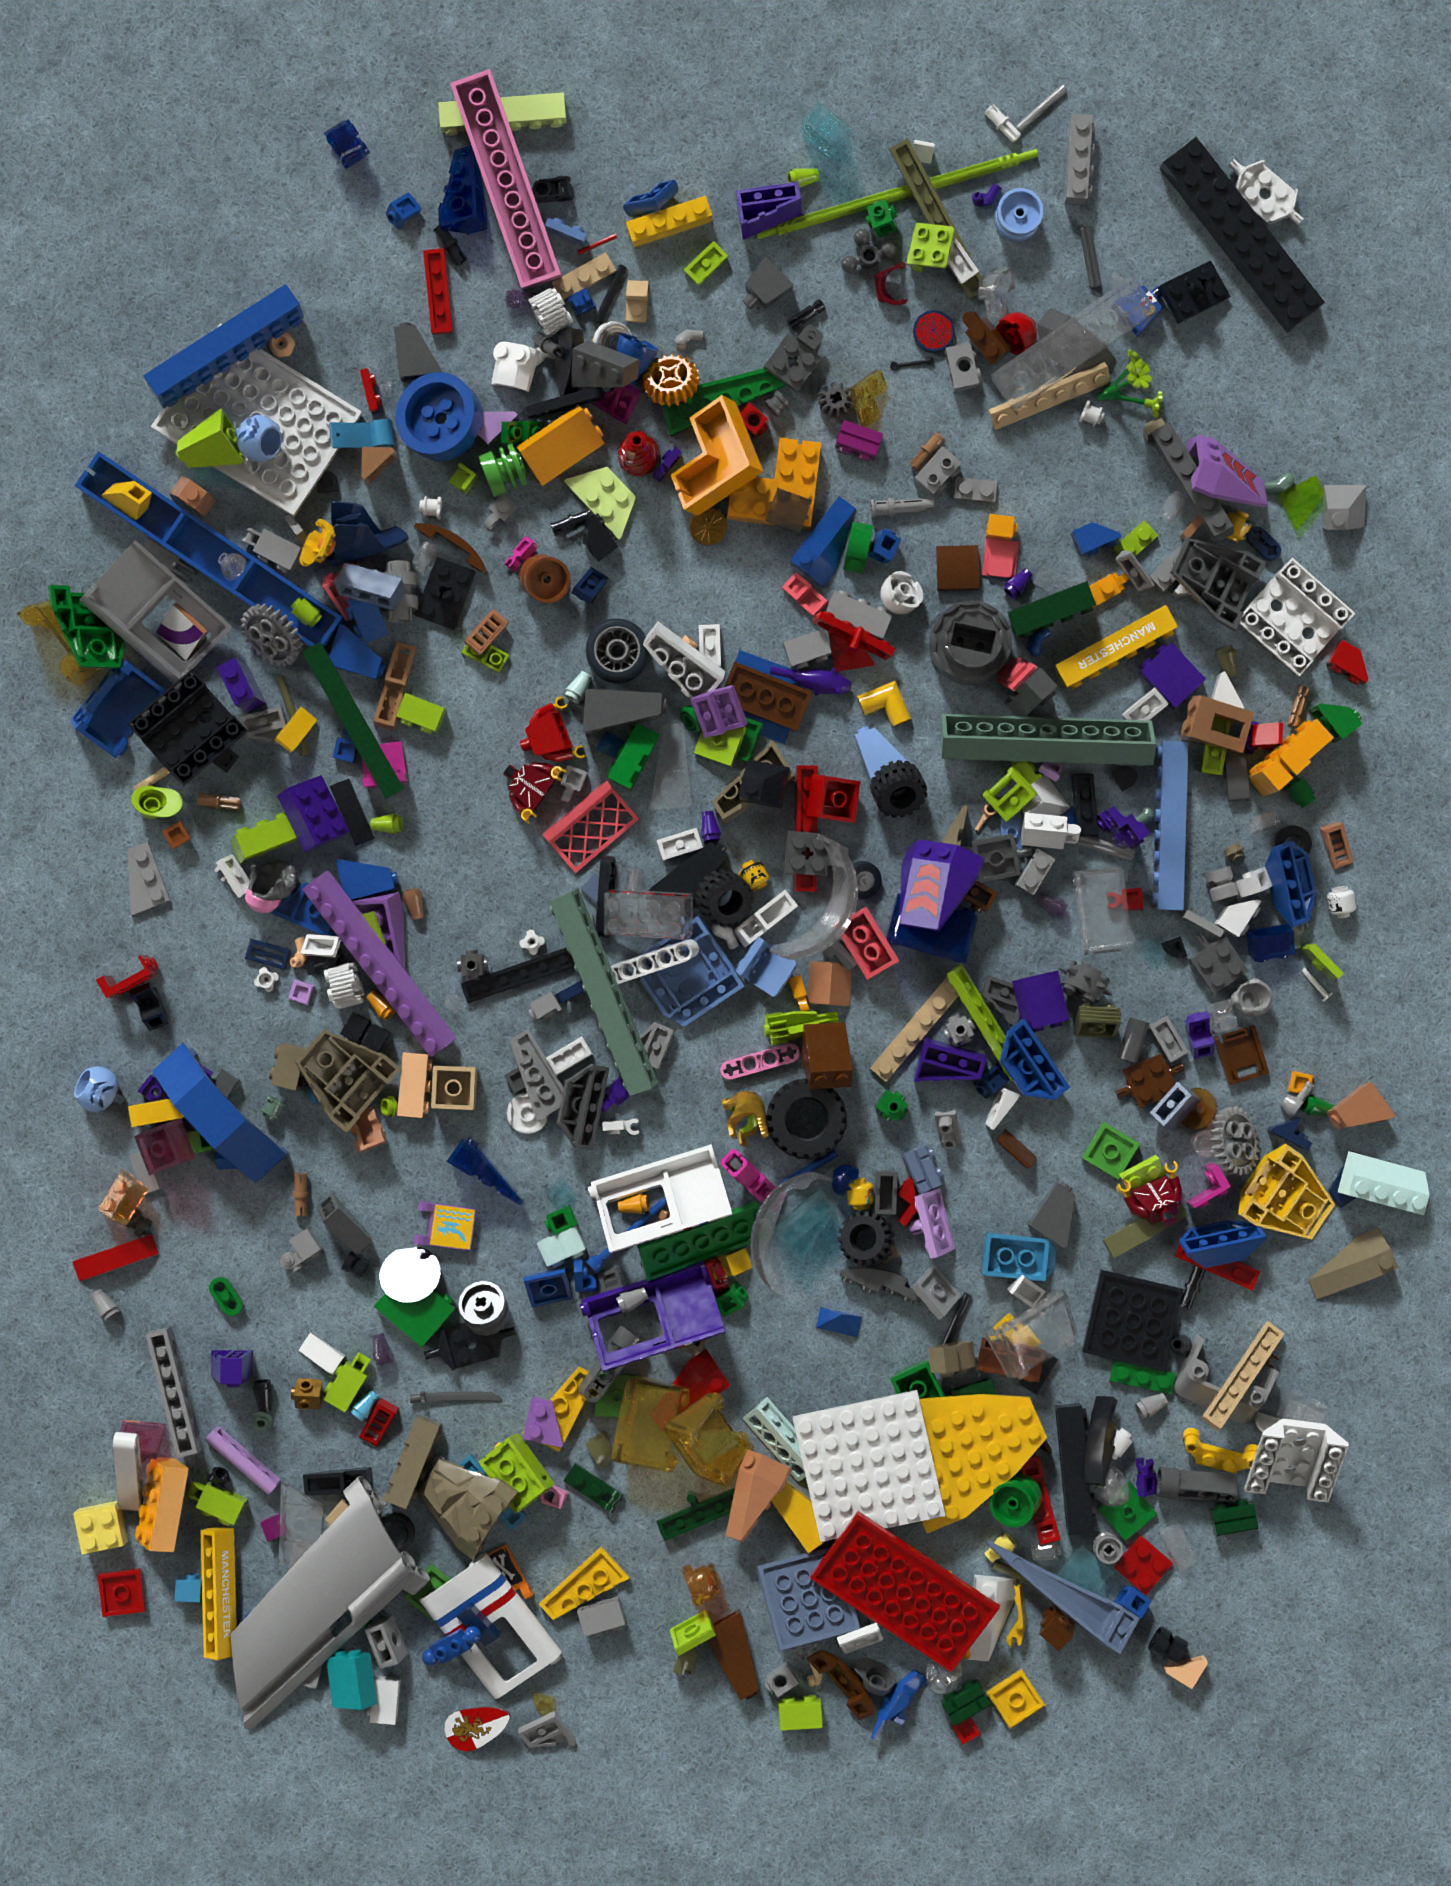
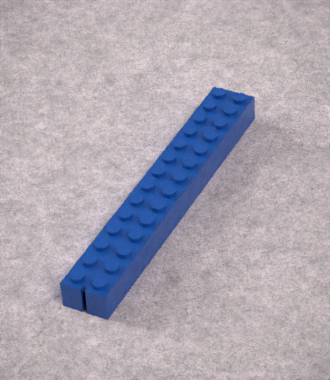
M98 451L88 465L95 472V475L93 476L85 470L74 485L251 607H255L257 604L260 606L266 604L268 608L272 605L275 612L280 609L282 616L287 615L288 622H294L291 626L298 628L296 634L302 637L300 640L311 647L321 642L326 649L336 635L339 624L343 625L345 622L342 616ZM135 481L152 492L148 510L137 520H134L103 499L102 494L114 483ZM305 597L320 610L319 613L322 617L312 628L308 625L305 626L291 613L293 611L291 605L298 598L302 600Z

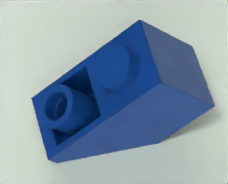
M1094 522L1077 528L1071 533L1080 556L1086 554L1087 557L1099 553L1098 549L1106 546V549L1117 545V540L1122 537L1119 532Z

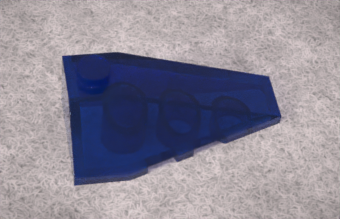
M472 145L454 151L449 169L450 178L448 185H445L443 190L445 196L443 203H440L438 208L439 228L441 230L473 234L488 229L487 208L480 169Z
M470 1137L467 1140L463 1138L447 1162L469 1176H478L477 1179L481 1183L489 1187L494 1186L498 1193L521 1205L524 1200L484 1151L478 1147L480 1143Z

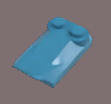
M986 1232L981 1261L982 1275L1015 1279L1023 1275L1029 1280L1046 1281V1278L1054 1273L1056 1247L1051 1244L1050 1239Z

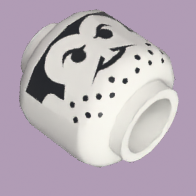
M1347 886L1332 888L1331 892L1327 895L1329 912L1337 915V918L1350 917V913L1355 911V894Z

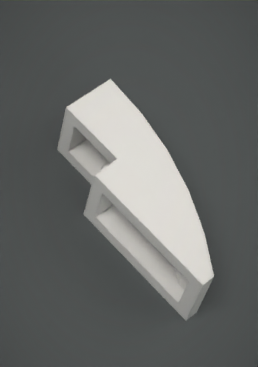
M784 890L735 928L733 932L746 948L758 936L760 937L798 907V905L788 892Z

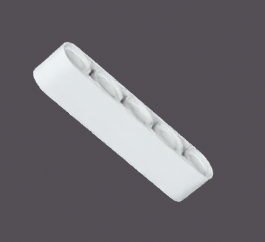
M687 939L613 964L611 968L617 983L620 984L686 962L698 954L699 946L694 940ZM684 946L688 947L690 951L689 955H687L684 952ZM665 952L671 956V961L665 958ZM646 959L651 960L652 968L647 965ZM628 965L632 966L633 974L629 972Z
M116 1432L113 1440V1455L118 1506L120 1510L139 1511V1507L142 1505L141 1499L144 1497L142 1494L143 1478L139 1435L136 1433Z

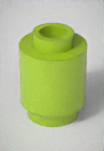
M305 597L302 600L298 598L291 605L293 609L291 613L305 626L308 625L312 628L322 617L319 613L320 610Z

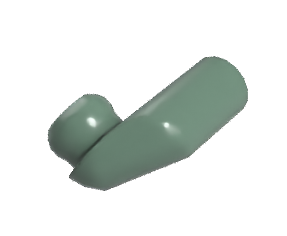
M1285 473L1277 481L1265 482V492L1286 491L1294 483L1295 478L1293 474Z
M1144 808L1142 814L1135 817L1136 820L1143 822L1147 826L1154 819L1153 810L1151 808Z

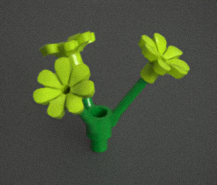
M1129 349L1127 356L1131 362L1125 367L1126 370L1109 387L1104 388L1103 392L1097 393V398L1099 401L1114 399L1143 404L1144 407L1152 408L1153 417L1158 419L1161 410V404L1159 403L1163 400V391H1158L1157 397L1154 400H1142L1120 394V389L1129 384L1133 385L1135 389L1140 387L1146 389L1149 387L1148 383L1152 381V377L1147 375L1150 371V366L1139 358L1137 352ZM1127 376V380L1119 384Z

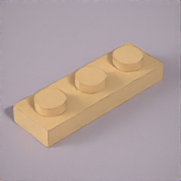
M605 252L553 281L552 286L560 294L563 301H565L567 297L585 287L587 289L616 272V269Z

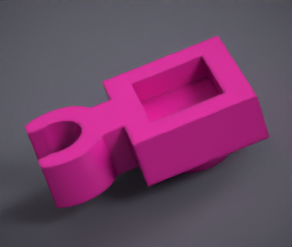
M525 536L512 551L514 554L505 561L504 565L513 572H516L522 561H526L534 556L539 546Z

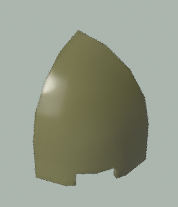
M602 1431L588 1439L585 1445L597 1465L603 1470L612 1459L613 1448L607 1435Z
M696 1647L680 1656L677 1654L673 1673L683 1675L684 1672H688L690 1675L694 1674L698 1654Z

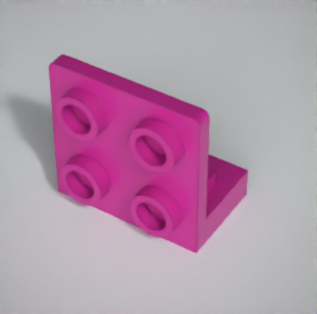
M402 742L379 744L400 782L408 783ZM362 759L364 778L362 779L363 787L366 789L378 787Z
M1211 1162L1204 1166L1206 1169L1204 1175L1213 1186L1186 1201L1189 1206L1201 1209L1209 1204V1199L1214 1196L1219 1198L1228 1192L1226 1189L1231 1186L1218 1164Z

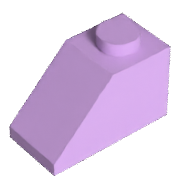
M484 412L482 429L479 430L477 436L490 448L501 437L502 421H517L519 419L516 412Z

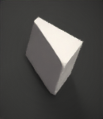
M914 140L913 149L920 162L931 164L934 143Z

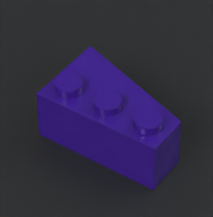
M798 182L736 190V203L742 240L802 215Z
M924 1038L913 1082L981 1079L986 1063V1055Z
M211 1350V1376L220 1384H226L228 1388L239 1387V1385L252 1376L253 1350Z

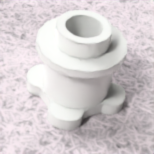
M1087 400L1078 422L1082 423L1084 420L1093 424V427H1095L1096 423L1100 425L1105 414L1101 412L1102 407L1099 409L1089 405L1090 401Z
M425 496L424 500H420L419 513H423V517L429 515L441 519V497H438V499H428Z

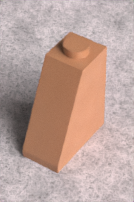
M183 476L180 477L170 492L171 495L203 517H205L216 501L206 490Z
M1372 1081L1356 1088L1326 1112L1330 1123L1338 1130L1381 1122L1396 1116Z

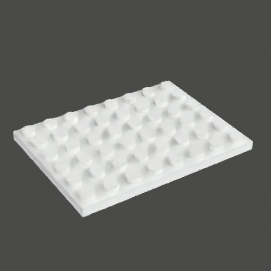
M255 349L249 353L245 360L232 364L228 371L220 372L213 376L214 379L211 382L196 387L195 392L191 395H184L179 398L174 406H167L162 409L151 425V428L177 444L179 439L221 408L233 423L235 430L240 428L244 420L254 415L269 417L278 424L282 434L281 447L272 459L265 462H253L244 456V462L241 464L212 467L295 517L340 449L332 448L329 423H357L362 416V411L264 350Z

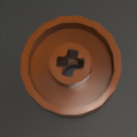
M536 554L528 558L522 565L519 573V583L523 591L529 597L543 603H554L562 599L568 592L571 583L567 566L559 559L546 554Z

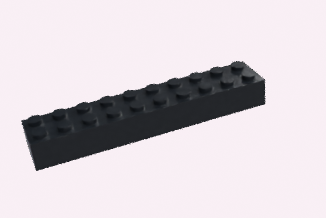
M1197 136L1163 161L1160 167L1162 173L1286 333L1290 332L1322 307L1325 303Z

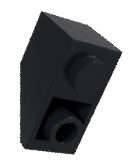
M589 511L586 515L583 544L594 559L600 562L618 548V545L615 543L618 539L611 530L607 531L604 528L603 524H605V521L598 513L594 514Z

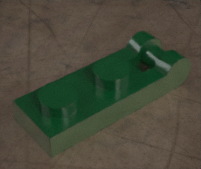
M574 1463L563 1480L610 1513L614 1512L618 1500L621 1501L624 1496L623 1493L577 1463ZM606 1492L611 1495L608 1501L603 1499Z

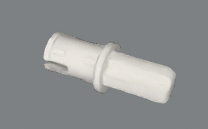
M995 104L985 111L984 114L997 126L996 129H1000L1012 142H1015L1021 136L1020 132L1009 122L1010 118L1002 114Z

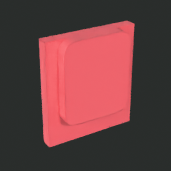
M986 538L982 576L1013 578L1016 575L1019 541Z
M1021 657L1012 658L1000 670L996 681L1014 692L1038 667Z

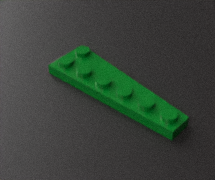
M764 368L699 384L697 392L693 393V398H687L686 403L681 401L678 406L673 403L670 408L667 403L662 405L669 436L693 427L690 417L721 395L735 401L737 407L786 385Z

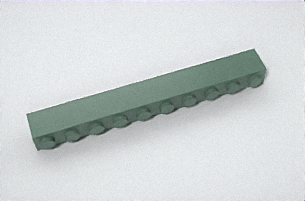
M579 888L549 901L551 912L556 916L560 933L564 935L567 951L573 957L575 970L580 974L583 981V990L590 998L591 1009L597 1015L599 1028L606 1037L608 1050L614 1056L615 1067L621 1073L625 1090L632 1096L652 1089L659 1082Z

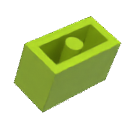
M405 693L396 717L401 719V724L409 727L415 724L420 726V731L431 735L432 731L438 732L446 709Z
M816 1695L803 1696L804 1699L785 1696L782 1700H778L780 1731L823 1728L821 1699L816 1698Z

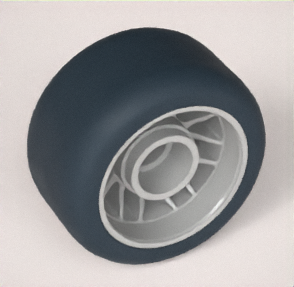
M619 618L609 619L597 625L590 633L586 643V657L592 671L598 677L610 683H626L638 677L645 669L649 659V651L643 645L646 638L644 632L633 622ZM615 647H621L624 650L621 657H614L612 655Z

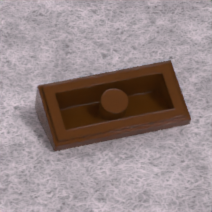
M1007 1129L997 1137L996 1141L1025 1168L1029 1169L1032 1166L1036 1156Z

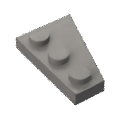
M149 842L128 849L131 916L171 901Z

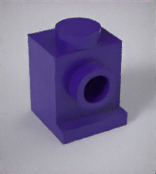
M154 1074L149 1075L137 1091L151 1102L169 1099ZM154 1088L159 1089L160 1093L158 1096L153 1094Z

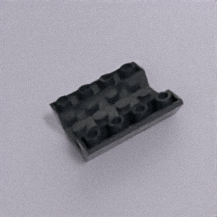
M192 669L127 723L144 745L183 786L248 732L243 724L223 706ZM202 714H211V721L209 723H202L200 720ZM173 740L180 742V747L175 751L168 748L169 743Z

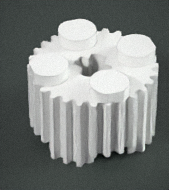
M549 288L528 300L532 305L531 309L537 321L544 327L543 331L547 337L564 330L574 323L569 312L563 306L565 303L555 288Z
M354 962L324 970L326 982L330 983L331 988L327 990L330 1002L333 1001L336 1009L363 1003L361 996L364 995L362 981L359 980L358 975L354 972L358 971L357 965Z

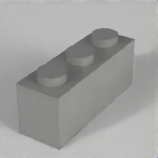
M839 590V593L834 591L826 611L834 614L835 618L841 621L844 620L852 623L855 628L863 627L865 631L870 632L872 637L878 640L883 639L893 616L889 614L890 611L880 606L876 609L869 606L870 602L859 598L857 601L850 598L851 594Z

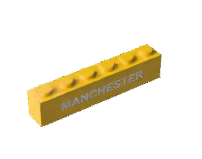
M1164 605L1056 664L1053 668L1064 688L1070 687L1073 690L1083 684L1081 680L1087 677L1091 680L1101 674L1099 670L1105 667L1110 670L1119 665L1118 660L1126 657L1128 660L1138 654L1136 650L1142 647L1146 650L1154 646L1156 639L1162 637L1165 640L1174 635L1173 630L1178 626L1168 607Z
M225 1526L200 1530L204 1658L213 1660L232 1657L231 1633L237 1627L234 1528Z

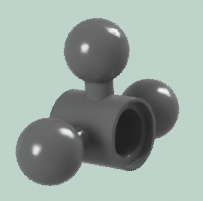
M859 229L854 233L853 239L862 248L860 256L857 258L845 256L841 261V268L847 273L855 271L859 264L867 269L873 268L877 264L879 257L893 258L897 253V247L893 242H885L877 250L875 246L868 245L870 241L869 232L865 229ZM866 253H871L874 256V260L866 261L863 256Z

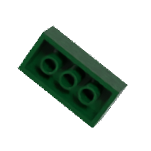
M1088 581L1010 610L1007 613L1016 636L1021 635L1022 638L1034 634L1033 630L1041 627L1042 631L1053 627L1054 621L1061 620L1063 623L1073 619L1072 614L1081 612V615L1094 611L1093 606H1096V602Z

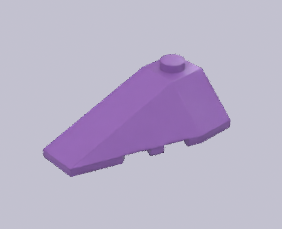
M378 893L352 900L362 914L375 911L387 948L405 970L404 913L400 893Z

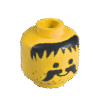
M1237 510L1236 513L1229 512L1227 516L1233 524L1234 534L1227 538L1235 542L1244 540L1252 526V522L1247 519L1249 515L1240 510Z
M752 859L741 865L743 869L739 871L738 875L750 885V889L753 892L768 885L769 875L762 862L754 863Z

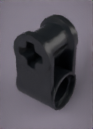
M558 176L535 181L532 188L535 200L539 203L573 200L569 184L571 177ZM539 188H545L547 193L539 195L536 191Z

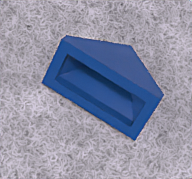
M821 1307L816 1328L857 1337L862 1317Z

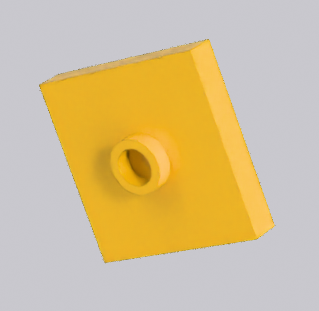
M1022 1668L986 1691L1010 1729L1045 1706V1703Z

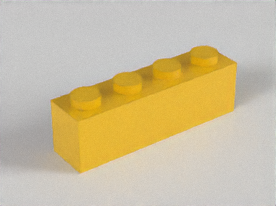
M705 195L627 221L626 227L632 246L635 248L712 222V213Z

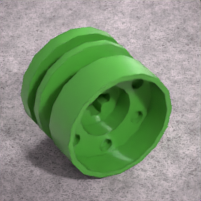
M512 443L507 445L510 452L509 455L505 456L503 448H499L500 458L496 459L492 451L478 455L494 497L507 493V482L511 483L514 490L518 489L515 479H520L522 487L527 486L526 470L520 454L513 447Z

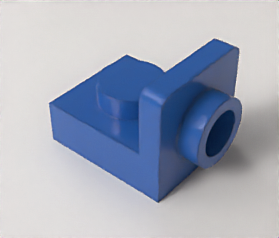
M408 192L389 204L386 216L388 221L399 230L405 221L419 214L422 208Z
M574 1259L575 1292L596 1291V1275H587V1267H583V1260Z

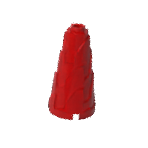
M638 430L637 432H630L624 438L618 450V460L621 467L628 474L643 476L650 474L658 466L660 450L657 443L651 437Z

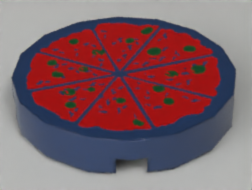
M937 310L926 311L921 314L915 321L913 328V337L918 347L930 353H937L949 347L955 333L954 324L950 317Z

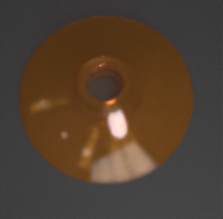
M1192 1088L1191 1090L1201 1101L1181 1123L1187 1128L1198 1130L1207 1127L1214 1120L1217 1113V1102L1208 1090ZM1202 1107L1201 1113L1198 1114L1197 1108Z

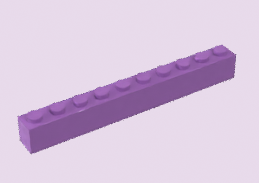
M327 870L302 889L429 1056L433 1057L455 1040L456 1036L391 951L383 944L332 874Z

